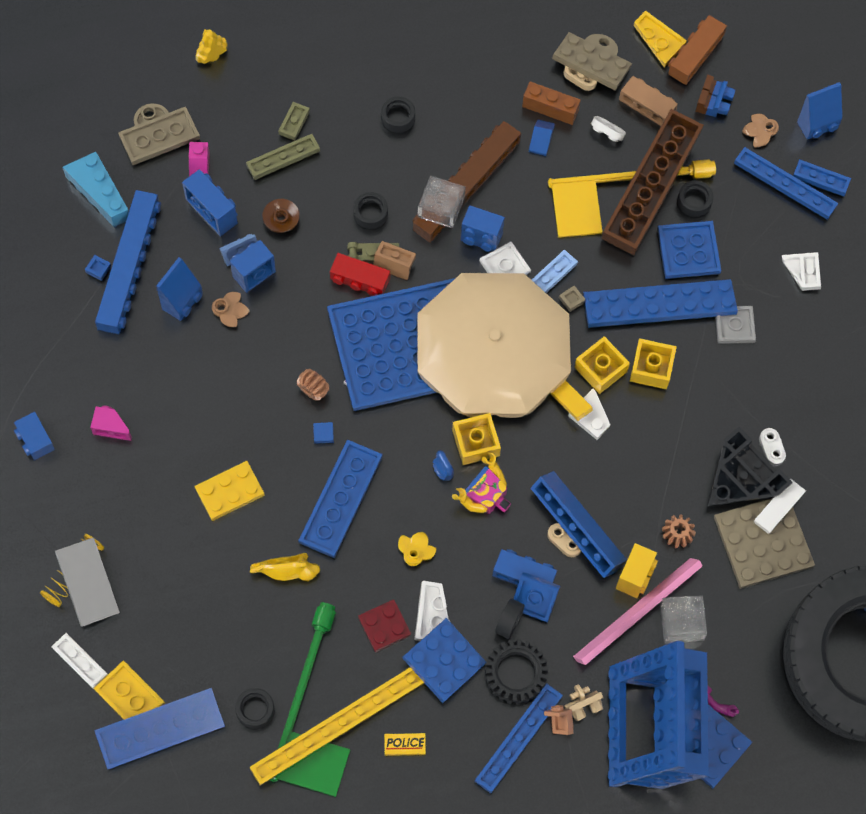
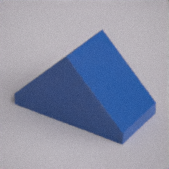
M537 120L529 152L543 156L547 155L555 123Z

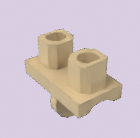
M578 684L574 686L575 692L570 694L571 699L574 701L564 705L565 709H572L573 718L579 721L586 717L583 710L584 706L589 705L592 713L603 709L601 701L603 695L597 690L589 693L590 689L588 686L582 689Z

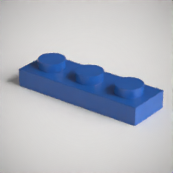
M800 159L793 174L794 177L803 182L841 196H845L851 180L849 177Z

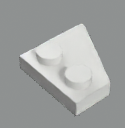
M818 252L782 255L783 263L802 291L821 289Z
M592 389L584 399L592 406L593 411L579 421L570 413L568 416L598 440L610 427V423L596 391Z

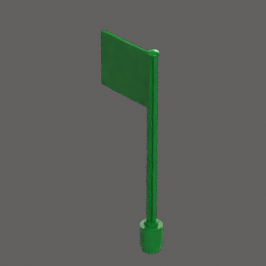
M321 602L316 608L311 624L314 627L315 634L278 749L301 735L292 732L322 636L326 631L331 630L335 618L336 607L331 604ZM328 743L269 781L277 782L281 780L336 797L350 749Z

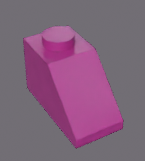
M208 142L189 143V176L199 169L204 174L207 173L209 175L210 151Z
M109 406L95 407L90 427L93 435L131 441L130 431L115 409Z

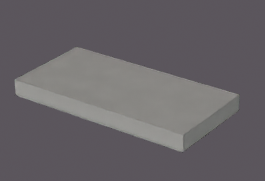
M94 538L55 551L81 627L120 613Z

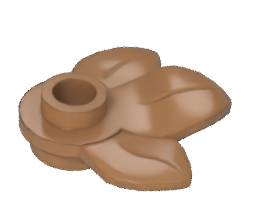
M763 114L751 115L752 122L743 128L742 133L754 137L753 145L755 148L761 147L769 143L770 138L778 132L779 125L777 121L768 119ZM769 125L773 126L771 129L766 128Z
M229 292L224 298H219L212 304L213 313L219 316L221 322L228 327H237V319H241L249 313V309L239 302L241 293ZM220 306L225 307L224 310H219L218 308Z

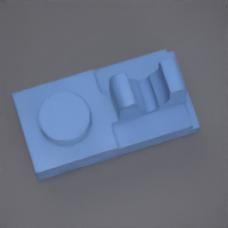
M248 234L242 239L239 238L237 241L221 247L220 251L225 264L229 266L230 260L235 254L242 253L251 243H256V236Z

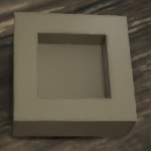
M575 286L559 295L560 301L569 312L585 302V298Z

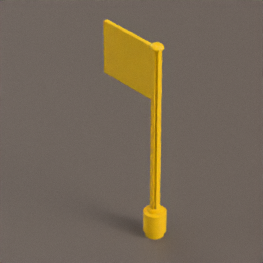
M710 159L692 161L691 165L682 167L678 175L689 174L693 179L710 178L712 175H716L715 161H710ZM636 171L558 179L549 178L548 186L552 189L558 238L602 234L596 183L632 180Z

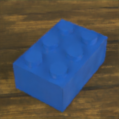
M199 169L182 182L185 199L221 237L238 224L235 211L236 205L232 199H227L224 196L223 190L218 185L215 186L212 183L213 181L207 173L204 174Z

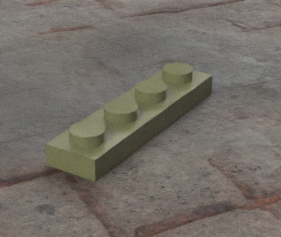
M310 134L247 161L246 166L253 179L256 180L320 152V147L313 134Z

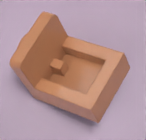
M563 705L551 706L550 710L544 711V716L552 717L553 734L570 735L574 733L572 709H564Z

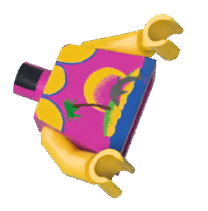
M488 452L490 460L487 461L486 457H482V462L489 464V466H485L466 490L456 488L459 496L452 494V498L460 500V503L470 512H486L490 514L497 507L505 513L511 505L504 498L507 493V483L502 470L495 462L496 456Z

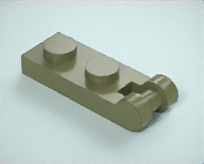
M349 242L347 244L348 256L367 263H374L375 253L380 243ZM389 243L399 247V243Z

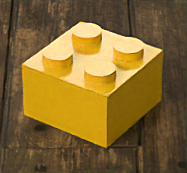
M604 336L576 358L574 368L601 394L628 372L630 363Z
M639 338L630 382L667 389L677 346Z
M490 413L453 422L452 431L462 465L482 461V457L490 459L488 452L493 453L496 457L500 456L501 447Z
M635 543L616 589L635 598H638L640 593L644 594L658 562L655 559L657 552Z

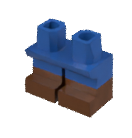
M707 74L695 112L716 117L717 113L727 115L731 104L723 102L722 99L732 101L736 90L728 87L727 81H716L713 76Z

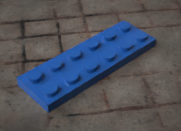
M350 440L346 441L298 542L335 558L383 454Z
M212 688L94 731L107 769H111L225 727Z

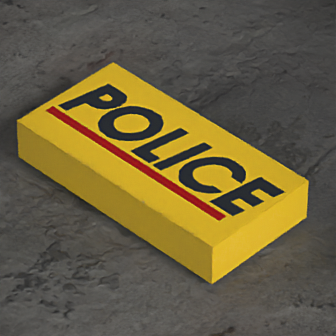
M425 733L384 734L385 756L426 755Z

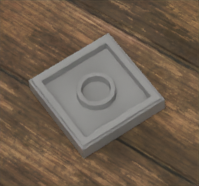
M737 306V315L715 316L718 344L756 342L753 306Z

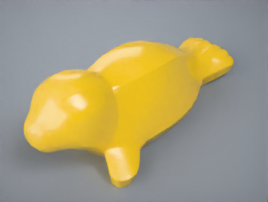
M301 553L295 556L274 558L254 563L250 567V573L262 572L273 579L281 581L297 578L309 581L320 572V567L318 564L307 561V553Z

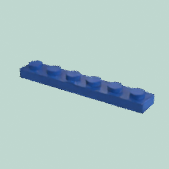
M746 147L743 148L734 161L735 165L827 220L838 205L836 201Z
M546 683L477 776L475 782L490 794L494 791L548 716H544V711L550 710L551 706L557 705L563 697L562 694Z

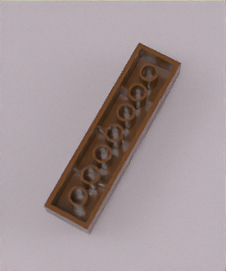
M670 109L605 227L601 239L635 255L700 136L703 124Z

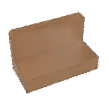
M381 241L375 253L374 265L390 270L391 275L408 280L410 268L416 259V253Z

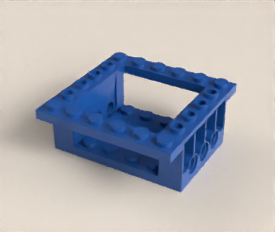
M675 641L610 666L608 673L610 679V689L608 692L610 699V709L608 712L609 786L619 787L630 784L664 789L709 776L707 652L685 649L684 642ZM626 683L654 687L655 752L626 761Z

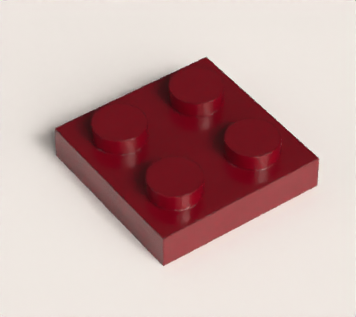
M394 599L358 615V619L375 653L411 636L409 628Z

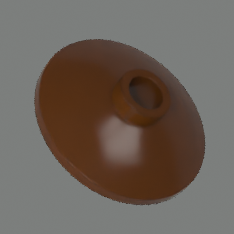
M275 199L265 206L262 217L268 229L277 233H284L292 230L297 225L300 215L297 206L292 201ZM279 217L285 218L284 220H278Z

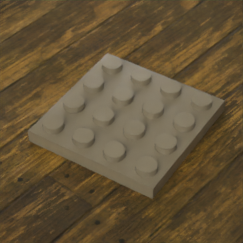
M772 499L714 515L740 589L814 568L815 563L793 507L770 534H767L756 525L754 520Z

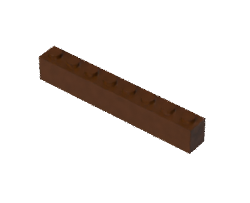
M505 121L500 126L496 125L492 135L482 141L481 147L472 152L467 163H462L458 173L455 176L452 175L448 179L447 185L438 190L434 200H430L425 205L424 211L414 217L413 231L431 243L518 145L521 139V132Z

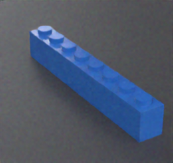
M135 191L95 324L97 330L120 334L121 328L124 329L126 311H130V298L136 291V278H139L141 275L140 265L141 262L145 261L146 245H149L151 242L150 232L151 229L155 228L156 213L160 212L161 202H159L157 194Z

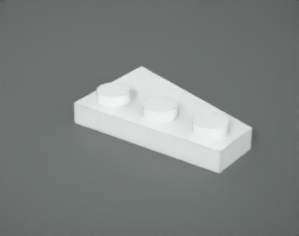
M421 582L414 640L421 641L445 618L448 619L447 605L441 583Z

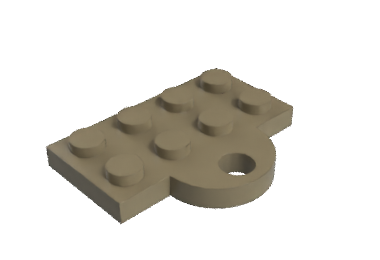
M568 32L552 58L615 91L632 65L631 62L617 56V44L613 39L603 34H593L584 40Z
M154 103L146 104L137 110L134 116V127L118 132L132 165L200 139V135L186 106L169 113L165 107ZM147 111L154 112L151 117L144 115Z

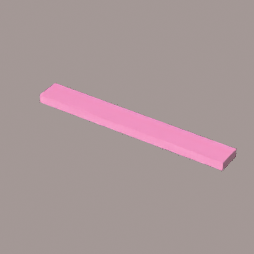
M688 559L573 656L578 663L588 664L703 566L701 562L697 559Z

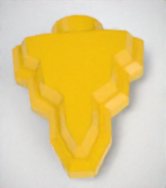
M205 29L202 41L196 50V61L204 64L209 61H216L219 55L227 51L226 47L228 44L225 38H221L220 35H217L212 30Z

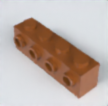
M710 15L706 20L702 19L697 27L698 30L695 33H691L688 43L686 45L683 44L678 51V56L676 58L673 57L669 62L668 66L670 69L668 74L687 85L724 37L727 25Z

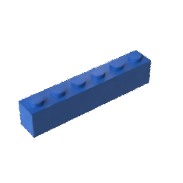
M554 471L541 476L530 488L603 578L616 573L627 562L625 556Z

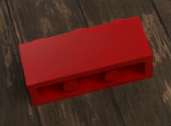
M337 253L330 270V280L339 285L345 284L350 286L353 290H362L371 296L385 293L390 281V270Z

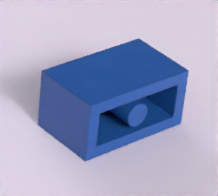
M35 412L14 422L17 428L14 432L18 440L23 439L25 445L22 447L27 456L31 455L36 460L55 450Z

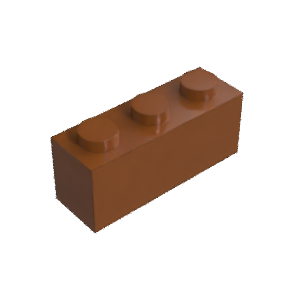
M529 82L523 96L522 107L573 125L581 100Z

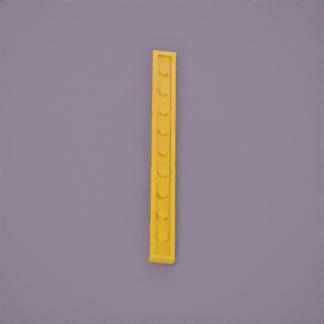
M411 667L253 764L250 766L251 772L259 785L264 784L421 686L424 682Z

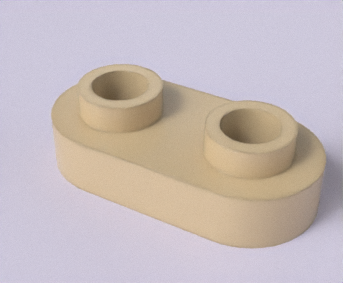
M565 66L564 76L567 80L587 91L593 90L596 87L597 81Z
M556 523L550 526L548 530L549 541L566 556H578L581 550L577 545L575 548L569 547L570 543L575 544V542L561 525ZM559 530L561 534L556 535L554 531Z

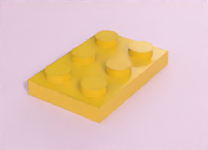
M248 461L195 486L212 521L265 496Z

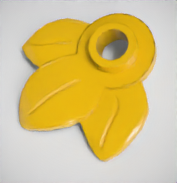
M418 532L411 538L405 535H401L399 538L398 548L404 554V560L409 566H417L422 560H429L434 557L436 553V548L428 545V536L424 532Z

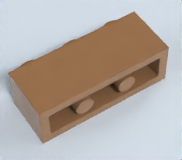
M634 76L623 87L619 97L620 101L662 126L670 109L676 111L678 105L674 99L666 97L658 89L650 87L642 79Z

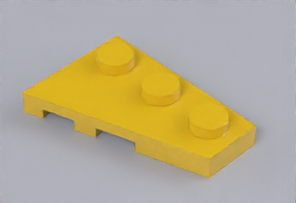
M644 11L634 22V27L664 68L678 54L681 46L687 44V40L647 11Z

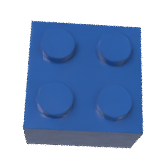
M469 205L462 222L461 241L470 246L481 247L484 251L496 250L503 235L505 217Z
M261 240L251 243L246 250L235 254L230 260L232 276L246 293L276 272L274 255Z

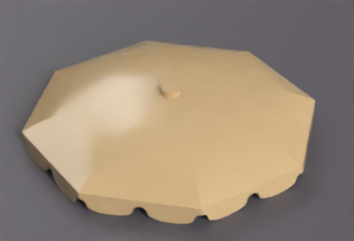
M461 273L418 312V374L435 392H439L443 399L459 414L461 413L467 417H476L488 413L491 416L498 415L505 418L522 417L533 412L546 399L547 395L554 392L571 373L569 313L524 273Z

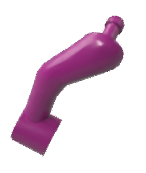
M708 686V704L715 711L731 717L739 714V710L735 705L719 704L710 695L712 689Z

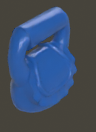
M441 450L437 451L436 458L433 460L434 472L442 480H451L454 476V469L445 453Z

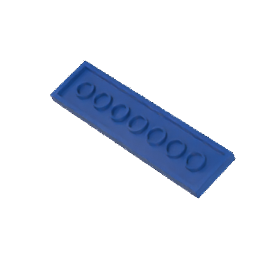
M731 279L583 292L588 328L715 317L718 315H737L738 312Z

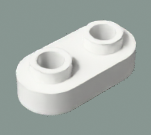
M594 116L591 122L595 131L607 134L608 138L612 141H622L626 135L623 129L602 117Z
M772 428L764 429L759 437L764 456L772 466H779L786 457L779 433ZM767 435H771L773 439H768ZM777 452L779 457L774 456L773 453Z

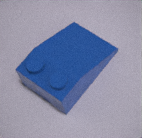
M840 82L806 96L797 123L807 140L818 138L825 132H833L839 128L842 120Z
M178 257L156 285L162 310L180 321L184 316L187 317L193 304L199 302L203 295L201 284L180 257Z

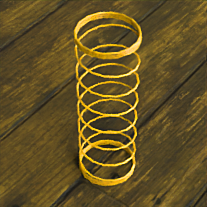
M88 534L83 536L86 540L93 538ZM94 538L95 543L98 544L96 545L97 548L101 551L104 550V546ZM54 580L65 591L61 586L62 584ZM48 588L59 599V597L54 593L55 591ZM43 590L40 591V594L55 606L60 607L62 605V602L60 603L49 593Z

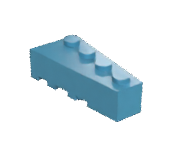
M96 152L62 167L65 177L75 185L76 189L98 209L113 227L126 222L129 214L128 208Z

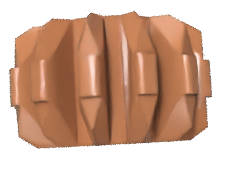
M306 369L297 379V385L300 387V390L313 400L317 401L322 397L324 398L329 390V384L326 382V379L312 369Z
M681 514L678 519L673 515L671 520L667 519L665 521L666 526H663L662 531L665 532L663 539H669L668 545H671L673 542L675 543V548H678L679 544L684 548L687 543H692V537L695 536L696 532L692 530L695 525L688 524L690 518L683 520V515ZM676 529H680L681 534H678Z

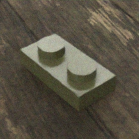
M293 102L278 130L279 135L296 140L310 112V108Z

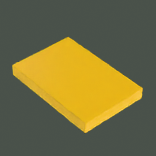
M124 660L94 688L123 720L165 704Z

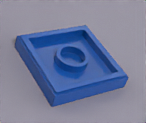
M523 572L514 600L525 605L523 614L548 622L560 586Z

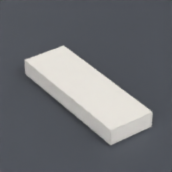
M792 479L790 480L793 483L779 496H775L754 520V523L767 534L771 533L806 492Z
M67 633L52 646V649L93 689L108 675Z

